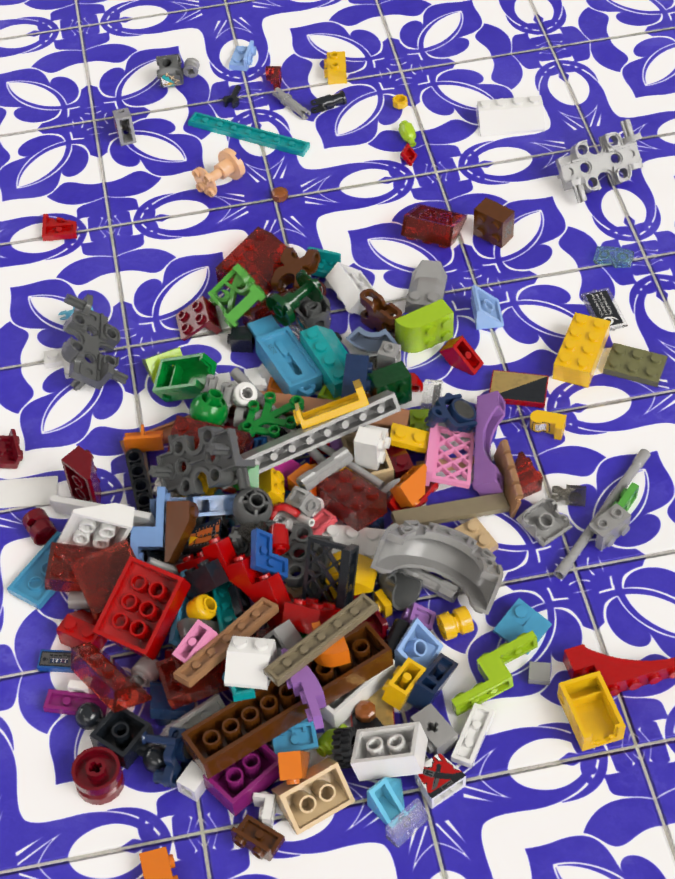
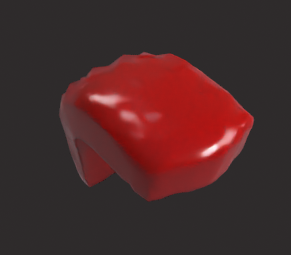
M278 502L273 505V512L269 520H273L279 511H285L295 518L299 517L301 511L288 503Z

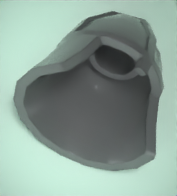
M397 569L392 573H379L376 578L379 588L383 590L392 602L393 607L398 611H404L405 608H409L420 596L423 580L407 575L403 569Z

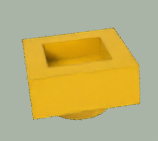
M379 589L374 592V602L378 604L379 610L384 617L387 618L393 615L392 602L383 590Z

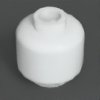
M249 382L237 384L233 388L231 395L233 404L237 407H248L249 401L257 400V389Z

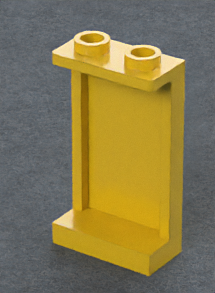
M360 379L352 381L356 390L355 393L308 411L302 412L299 404L295 403V409L292 411L296 424H301L302 429H306L369 405Z

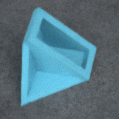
M383 777L367 790V806L388 828H392L408 815L404 806L401 778Z

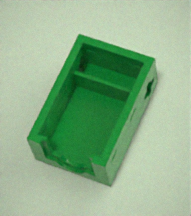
M205 353L161 359L152 392L165 402L195 398L204 389L206 376L215 374L217 363Z

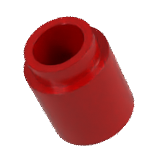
M282 523L272 524L268 530L269 533L273 534L272 553L283 555L290 549L288 529Z

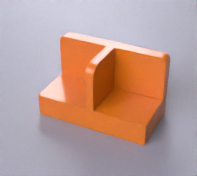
M141 424V432L125 433V437H123L126 452L133 448L139 449L141 452L164 450L163 430L145 431L144 424Z

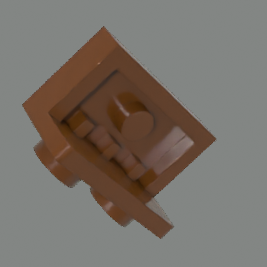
M248 814L237 828L232 827L230 830L232 841L238 847H246L258 859L262 860L264 858L269 862L285 841L284 835Z

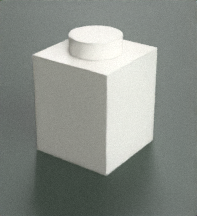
M191 761L177 779L176 784L180 793L197 802L206 788L203 779L204 773L195 762Z

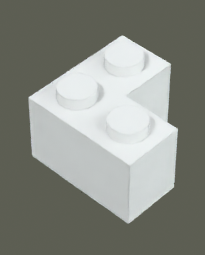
M373 425L359 426L354 439V458L357 465L378 471L380 463L383 464L385 461L386 448L389 449L391 444V437L388 435L387 428Z

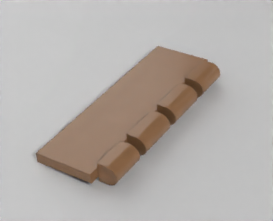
M504 439L500 441L493 457L496 467L504 476L503 493L510 506V517H515L524 494L521 484H519L520 481L508 440Z

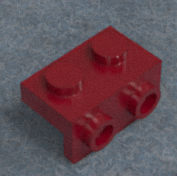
M11 429L8 436L0 435V468L17 469L20 461L23 460V450H20L19 446L20 438L16 435L15 429Z

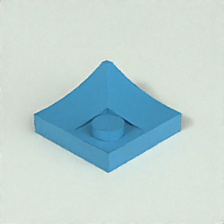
M518 598L494 628L493 632L509 643L520 634L533 630L537 636L538 643L552 626V623Z

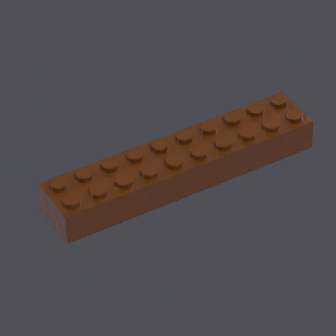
M367 621L344 636L349 648L351 663L338 667H324L313 660L307 664L322 687L326 705H329L393 665L391 648ZM270 681L267 690L254 689L256 698L232 702L181 733L185 749L207 779L307 718L305 709L308 708L307 703L302 704L300 695L295 697L293 689H288L286 681L279 687Z

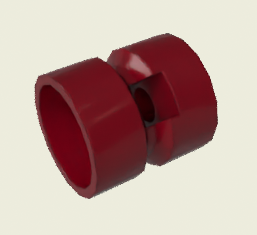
M42 508L30 510L22 519L23 526L36 545H45L57 532L56 527Z

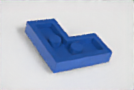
M255 528L251 531L250 569L261 573L270 572V574L279 572L282 580L287 579L288 559L272 553L273 534Z

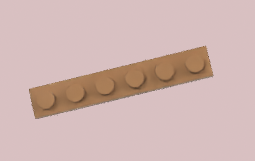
M262 597L173 672L174 679L191 688L226 658L232 636L250 637L279 612L278 604Z

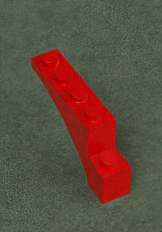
M584 644L564 650L563 663L571 679L600 671L611 696H616L626 690H636L643 685L657 684L667 678H675V657L652 661L621 659L588 649Z

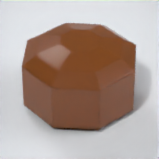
M281 186L274 188L271 192L272 199L279 203L286 201L288 198L287 189Z
M370 700L360 701L355 706V717L361 723L371 722L376 717L375 705Z

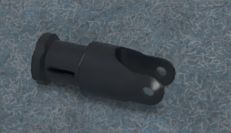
M342 90L337 94H328L312 100L311 105L316 107H313L311 112L319 113L340 104H347L344 91Z

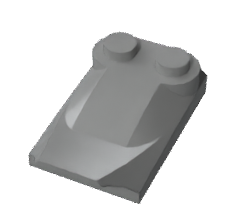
M421 260L412 272L409 291L406 296L405 313L413 312L440 299L444 300L447 274L440 261Z

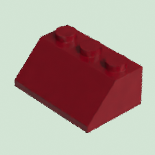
M78 445L61 459L71 496L78 500L101 504L100 480L97 477V468L93 462L94 456L89 450H84Z

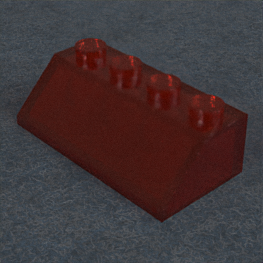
M91 642L82 643L71 648V670L114 713L152 700V696L110 655Z

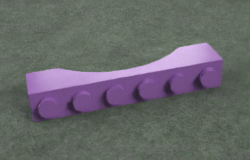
M499 391L477 396V404L475 405L477 413L475 420L478 424L475 426L476 434H474L475 449H473L474 464L472 465L474 479L472 480V487L480 496L503 492L504 476L496 465L493 464L490 451L494 433L505 417L506 402Z

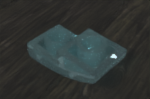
M597 246L593 261L595 264H612L614 268L631 267L634 251L618 247Z

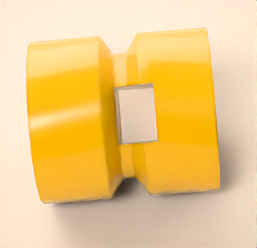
M466 606L453 609L451 614L447 611L436 616L438 629L445 641L456 638L458 633L464 635L474 631L473 620Z

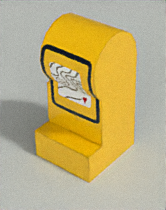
M535 410L530 414L529 427L534 432L554 434V439L562 440L567 415Z

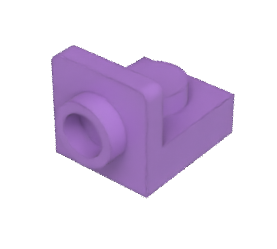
M414 602L409 608L404 609L401 619L411 624L414 618H418L431 631L436 612Z

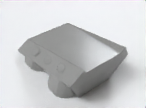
M552 498L541 499L516 518L522 527L542 547H545L573 527L568 517L557 511L558 504Z

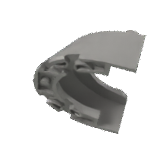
M405 520L401 525L397 523L390 525L379 542L370 567L380 574L392 573L400 568H419L427 572L437 573L443 578L452 581L463 590L469 600V605L475 612L489 615L504 575L502 565L495 562L496 556L488 548L482 549L476 545L477 540L453 528L429 522V525H423L418 520Z

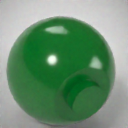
M210 389L208 392L198 394L192 400L189 413L193 423L198 428L203 426L220 427L227 418L228 406L221 391Z

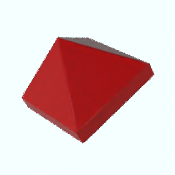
M408 143L400 153L401 159L409 166H412L418 156Z

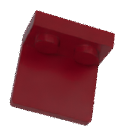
M201 296L175 315L183 341L204 327L215 334L222 332L216 306L204 296Z

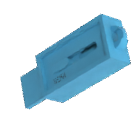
M272 315L247 323V327L255 337L257 356L283 394L311 396L322 389L323 374L289 326L281 328Z

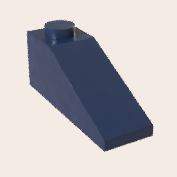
M440 653L415 683L406 702L418 710L423 709L430 703L432 704L457 668L458 663Z

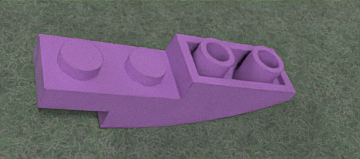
M286 648L281 649L282 654L288 651ZM306 665L289 678L286 684L288 689H293L295 697L300 695L302 704L307 703L308 708L305 709L308 722L313 721L315 730L324 728L320 709L327 707L319 681Z

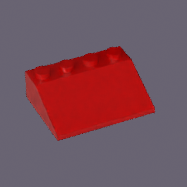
M130 556L92 632L138 655L154 660L191 584L181 576Z

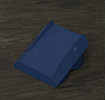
M150 681L151 719H155L158 725H168L172 720L179 719L196 707L195 685L189 688L182 683Z

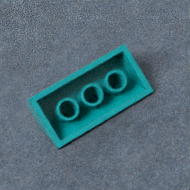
M315 325L300 331V343L323 374L324 384L334 399L341 396L345 360L348 352L332 329Z

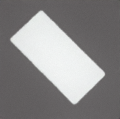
M58 476L0 480V508L51 504L49 501L51 496H57Z

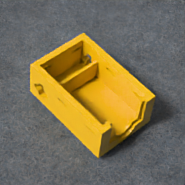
M600 671L558 684L557 697L582 751L624 738L626 725Z

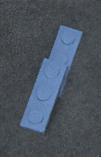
M157 487L155 527L133 526L131 529L129 557L132 556L144 561V552H141V550H165L166 501H171V493H168L166 487Z
M237 494L171 497V501H192L196 503L199 510L198 517L233 515L232 504ZM157 498L149 499L150 513L153 514L155 519Z

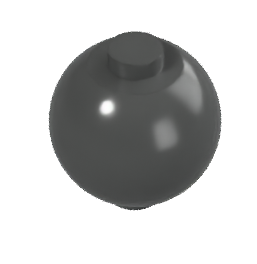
M249 487L241 490L235 496L232 511L234 517L241 525L256 528L264 525L270 519L273 512V503L267 492L257 487Z

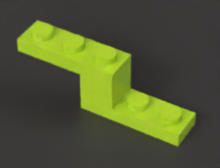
M533 630L520 634L515 640L501 644L498 649L490 653H484L476 660L478 671L485 682L476 684L467 692L457 694L451 700L453 711L457 716L472 709L474 703L482 704L514 687L513 677L505 664L538 647L537 636Z

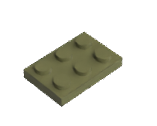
M613 343L603 368V374L658 387L668 356Z

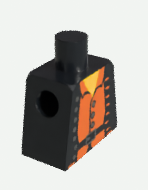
M221 517L195 527L182 551L183 555L191 553L195 557L197 556L196 553L202 551V548L209 544L208 540L220 536L221 539L228 537L229 530Z

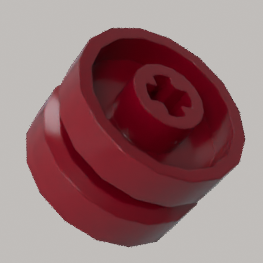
M91 747L81 752L72 763L71 774L79 796L85 802L92 805H103L112 802L123 790L125 778L118 756L112 750L106 747Z

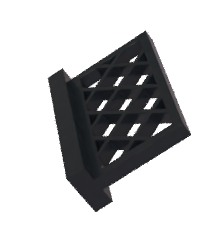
M309 536L302 599L306 600L308 596L317 599L316 596L322 593L327 602L334 603L336 601L335 607L343 609L351 603L354 598L359 545L350 544L348 546L319 537ZM314 543L320 544L324 550L319 556L313 549ZM333 548L341 550V559L338 561L330 551ZM325 554L332 562V565L328 568L325 567L320 559ZM315 561L322 570L318 575L311 568L312 563ZM332 567H335L339 573L337 580H334L328 571ZM323 573L330 582V585L325 588L318 579ZM312 581L315 582L320 590L315 595L309 588ZM331 586L337 593L334 600L326 591Z

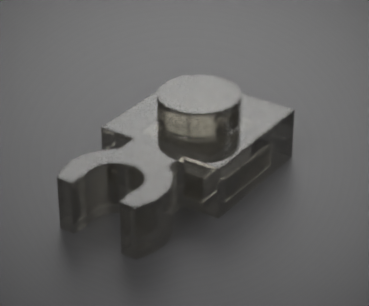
M566 484V489L560 486H552V493H557V495L552 494L551 498L556 502L565 500V505L585 507L586 486Z

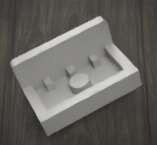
M614 504L589 524V529L597 534L595 547L600 551L612 546L618 537L626 535L630 530L631 514L620 505Z

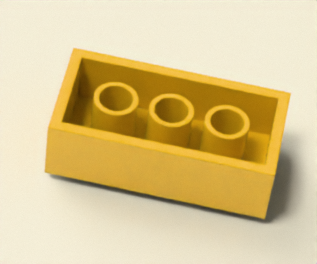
M575 312L555 359L552 379L589 388L609 337L611 321Z

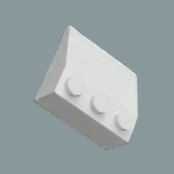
M110 503L73 509L56 542V546L112 559L113 547L121 548L133 528L135 508L125 504Z

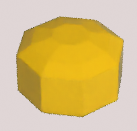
M403 94L395 95L392 98L393 107L396 109L407 107V96Z

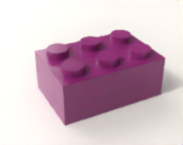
M264 744L213 777L207 779L203 775L205 788L236 817L253 802L252 796L254 792L260 793L265 791L280 778L278 755Z

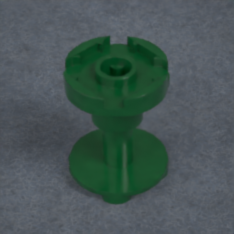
M303 269L296 274V280L300 286L293 293L287 292L283 296L271 293L265 299L268 310L274 311L276 315L273 317L283 326H290L295 322L294 310L300 306L299 301L307 296L315 302H320L323 299L319 289L321 287L320 282L316 278L312 279Z

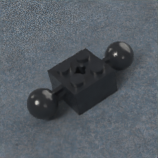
M86 702L78 707L75 713L76 723L84 730L94 729L89 735L93 747H106L112 750L118 756L120 765L127 770L139 756L143 758V764L148 771L154 773L156 769L165 770L166 764L164 763L163 754L166 747L162 745L148 746L149 743H142V735L145 731L148 734H154L152 725L118 703L105 718L103 717L102 709L93 702Z

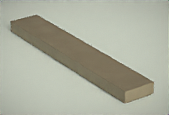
M497 493L396 510L391 512V518L393 523L398 525L403 524L405 520H418L423 525H429V522L441 524L509 512L510 506L504 494Z
M362 593L263 669L264 674L279 687L379 610L378 604L365 593Z

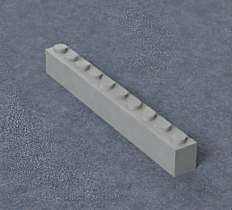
M386 390L368 398L369 405L306 429L299 428L240 454V456H242V459L254 460L255 465H259L260 474L358 430L359 426H368L401 411L395 393ZM234 472L233 482L223 487V490L238 483L236 472Z

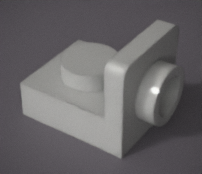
M296 485L284 501L296 507L310 518L321 503L310 491Z

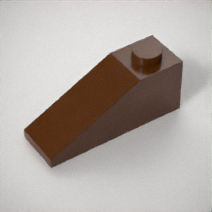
M166 501L165 563L176 565L196 525L199 510L197 504L192 501Z

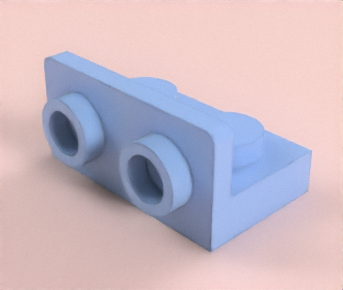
M250 40L248 47L236 46L229 63V70L248 71L249 66L252 65L253 56L256 55L257 51L256 46H254V40Z

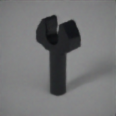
M240 85L235 86L231 95L223 97L225 107L232 103V108L234 109L240 104L239 98H237L241 90Z

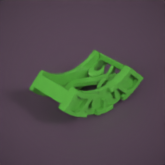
M238 263L208 292L209 300L215 306L218 305L226 318L224 321L231 328L233 326L236 328L239 325L238 320L258 300L263 302L268 297L263 289L255 283L252 276ZM234 277L232 284L228 283ZM224 286H227V287L230 288V292H229L228 290H225V289L221 290V289H222ZM220 290L225 294L223 298H220L217 294ZM237 294L241 296L247 295L235 306Z

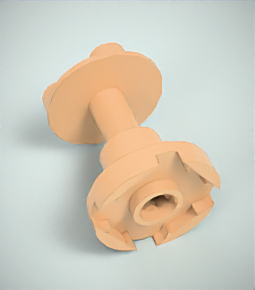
M230 148L223 149L218 154L219 163L214 165L212 172L208 173L202 167L192 170V175L197 183L196 189L200 193L204 192L211 198L217 194L216 180L219 178L224 180L228 176L233 180H238L245 174L243 161L241 158L237 159L235 156L237 153Z

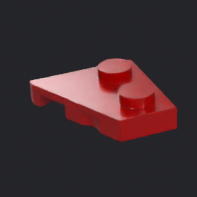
M43 214V241L77 238V222L60 217L53 219L49 218L48 214Z

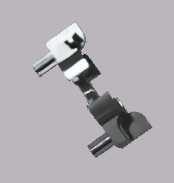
M67 294L64 303L75 307L74 313L64 323L63 331L75 336L78 341L71 336L63 343L61 353L63 358L70 363L69 377L74 379L70 384L74 387L73 390H80L85 384L100 390L109 379L126 384L128 375L114 370L119 364V357L116 358L109 354L103 355L99 352V348L112 352L114 347L120 342V332L116 327L108 324V317L104 316L103 313L99 314L91 310L93 304L92 295L87 294L82 300Z
M203 426L198 428L200 444L196 450L195 436L169 435L170 451L156 456L158 466L152 465L148 471V474L152 475V477L160 478L161 487H166L168 493L178 490V493L182 496H201L205 494L202 483L198 479V475L201 472L206 475L209 488H223L230 485L234 480V472H236L239 489L243 490L251 487L248 469L256 466L254 460L242 459V456H240L238 436H236L235 429ZM211 455H215L213 461L211 460ZM183 462L186 463V470L184 472L182 471Z
M268 520L264 525L256 528L268 531L269 527L276 522ZM293 523L292 533L289 537L290 549L285 554L279 555L288 559V578L283 580V582L287 583L288 587H303L308 537L315 536L333 541L332 537L314 535L308 524ZM232 526L229 538L237 556L245 554V557L251 555V531L255 527ZM307 535L305 539H299L301 536ZM314 543L313 549L319 556L324 550L320 544ZM298 549L305 551V554L300 558L294 556V552ZM325 554L320 559L325 567L328 568L330 559ZM316 561L313 562L311 568L318 575L322 570ZM300 572V575L292 576L294 573ZM323 573L318 579L322 585H327L325 581L326 576ZM312 581L310 589L315 595L320 590L315 582ZM322 593L316 596L318 600H321Z

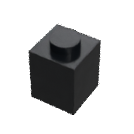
M233 326L231 334L227 336V344H230L231 352L253 353L255 337L249 328L238 326L235 328Z

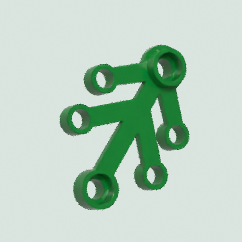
M267 392L264 395L265 404L261 417L255 421V415L260 410L259 402L257 400L249 401V412L246 421L238 425L239 434L246 439L254 437L255 434L277 438L280 436L279 426L294 429L297 424L293 416H288L285 419L278 417L294 410L295 403H298L301 411H303L305 407L304 399L299 395L291 397L289 403L271 412L272 406L276 402V395L274 392ZM264 424L271 425L269 428L261 427Z

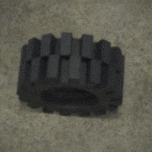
M355 727L338 728L333 731V741L331 742L333 746L332 753H334L333 758L338 762L341 769L352 768L350 762L357 732Z

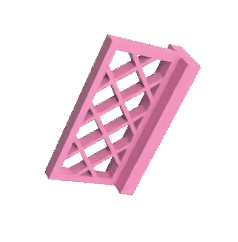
M439 423L433 428L429 427L428 447L424 463L427 466L425 486H429L430 482L469 489L475 433L453 432L447 427L438 426ZM441 433L448 434L450 437L445 439ZM464 437L470 440L464 443L460 438ZM456 441L459 445L454 447L450 442ZM445 445L449 450L444 452L440 447ZM464 449L468 454L462 455L459 450ZM454 454L458 458L452 460L448 455ZM443 458L448 463L442 465L438 460ZM463 462L467 467L461 468L458 463ZM452 466L456 472L451 473L447 468ZM442 471L446 476H436V473ZM461 475L466 481L458 480L456 477Z

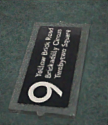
M609 288L594 289L591 292L581 294V298L590 316L611 321L610 331L628 327V323Z

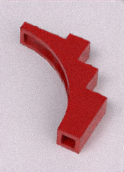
M220 536L208 540L209 544L203 547L202 551L196 553L197 556L194 557V554L187 555L182 558L183 562L176 565L178 572L181 573L183 570H189L193 567L198 569L197 564L206 559H209L211 562L218 558L230 582L240 588L254 603L264 597L278 604L279 612L267 623L271 631L281 625L284 604L291 601L280 573L270 574V572L262 574L259 571L250 569L251 555L245 557V554L237 556L229 536L222 539Z

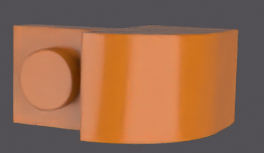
M320 621L311 623L312 631L321 625ZM342 637L315 658L314 661L324 667H338L351 663L349 648L345 638Z

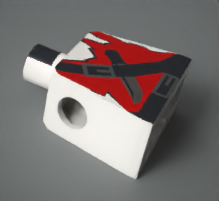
M437 754L431 759L426 755L423 774L414 775L415 782L431 809L466 786V775L442 754Z

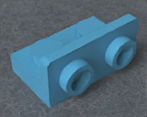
M307 718L272 739L276 755L280 752L306 751L319 748L313 721L308 722Z

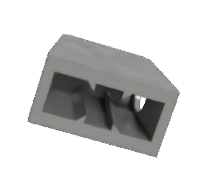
M129 109L113 110L112 113L120 145L137 143ZM127 130L129 133L124 134L123 131Z

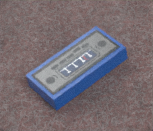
M41 649L37 669L44 672L80 673L83 653L82 651Z

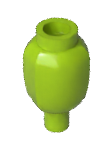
M407 120L401 121L398 128L400 136L411 147H415L416 132L412 123Z
M342 723L338 728H345L347 725ZM338 728L328 729L319 737V748L316 749V752L320 756L326 757L327 755L331 756L334 754L332 753L333 746L331 745L333 741L332 735H334L333 731Z

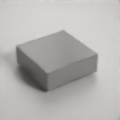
M529 661L528 684L550 685L551 663Z

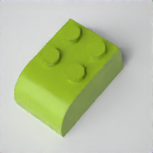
M443 299L395 319V340L401 345V350L407 353H418L453 338L454 312Z

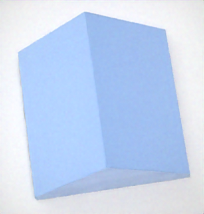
M473 285L471 287V306L476 330L503 327L504 321L499 299Z
M414 618L394 650L395 667H398V665L402 666L409 657L423 667L428 668L444 646L418 618Z

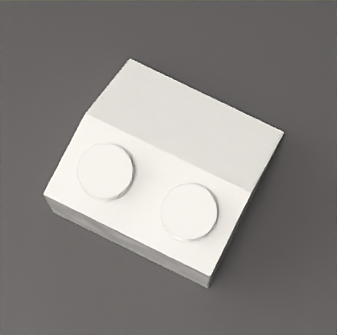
M232 636L226 655L224 686L267 690L271 680L264 674L263 669L278 658L275 639Z

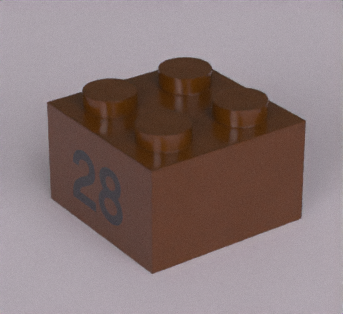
M485 198L474 208L473 235L503 248L514 236L515 211Z

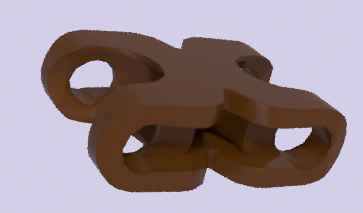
M286 247L280 258L284 266L278 267L271 279L273 291L283 292L291 283H294V288L297 290L300 286L297 283L296 274L302 269L308 275L314 274L318 269L321 259L319 251L317 249H309L303 257L298 258L293 247Z
M373 289L363 290L360 293V303L366 309L360 313L361 322L370 329L376 328L377 332L386 328L388 332L391 330L395 333V319L402 316L401 309L393 303L386 304L382 295ZM367 296L372 297V298H373V301H370L369 299H367V298H365V297H367Z

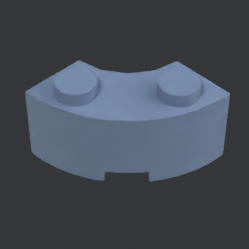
M359 326L346 337L355 348L372 354H377L383 340L398 344L386 328L379 332H369Z

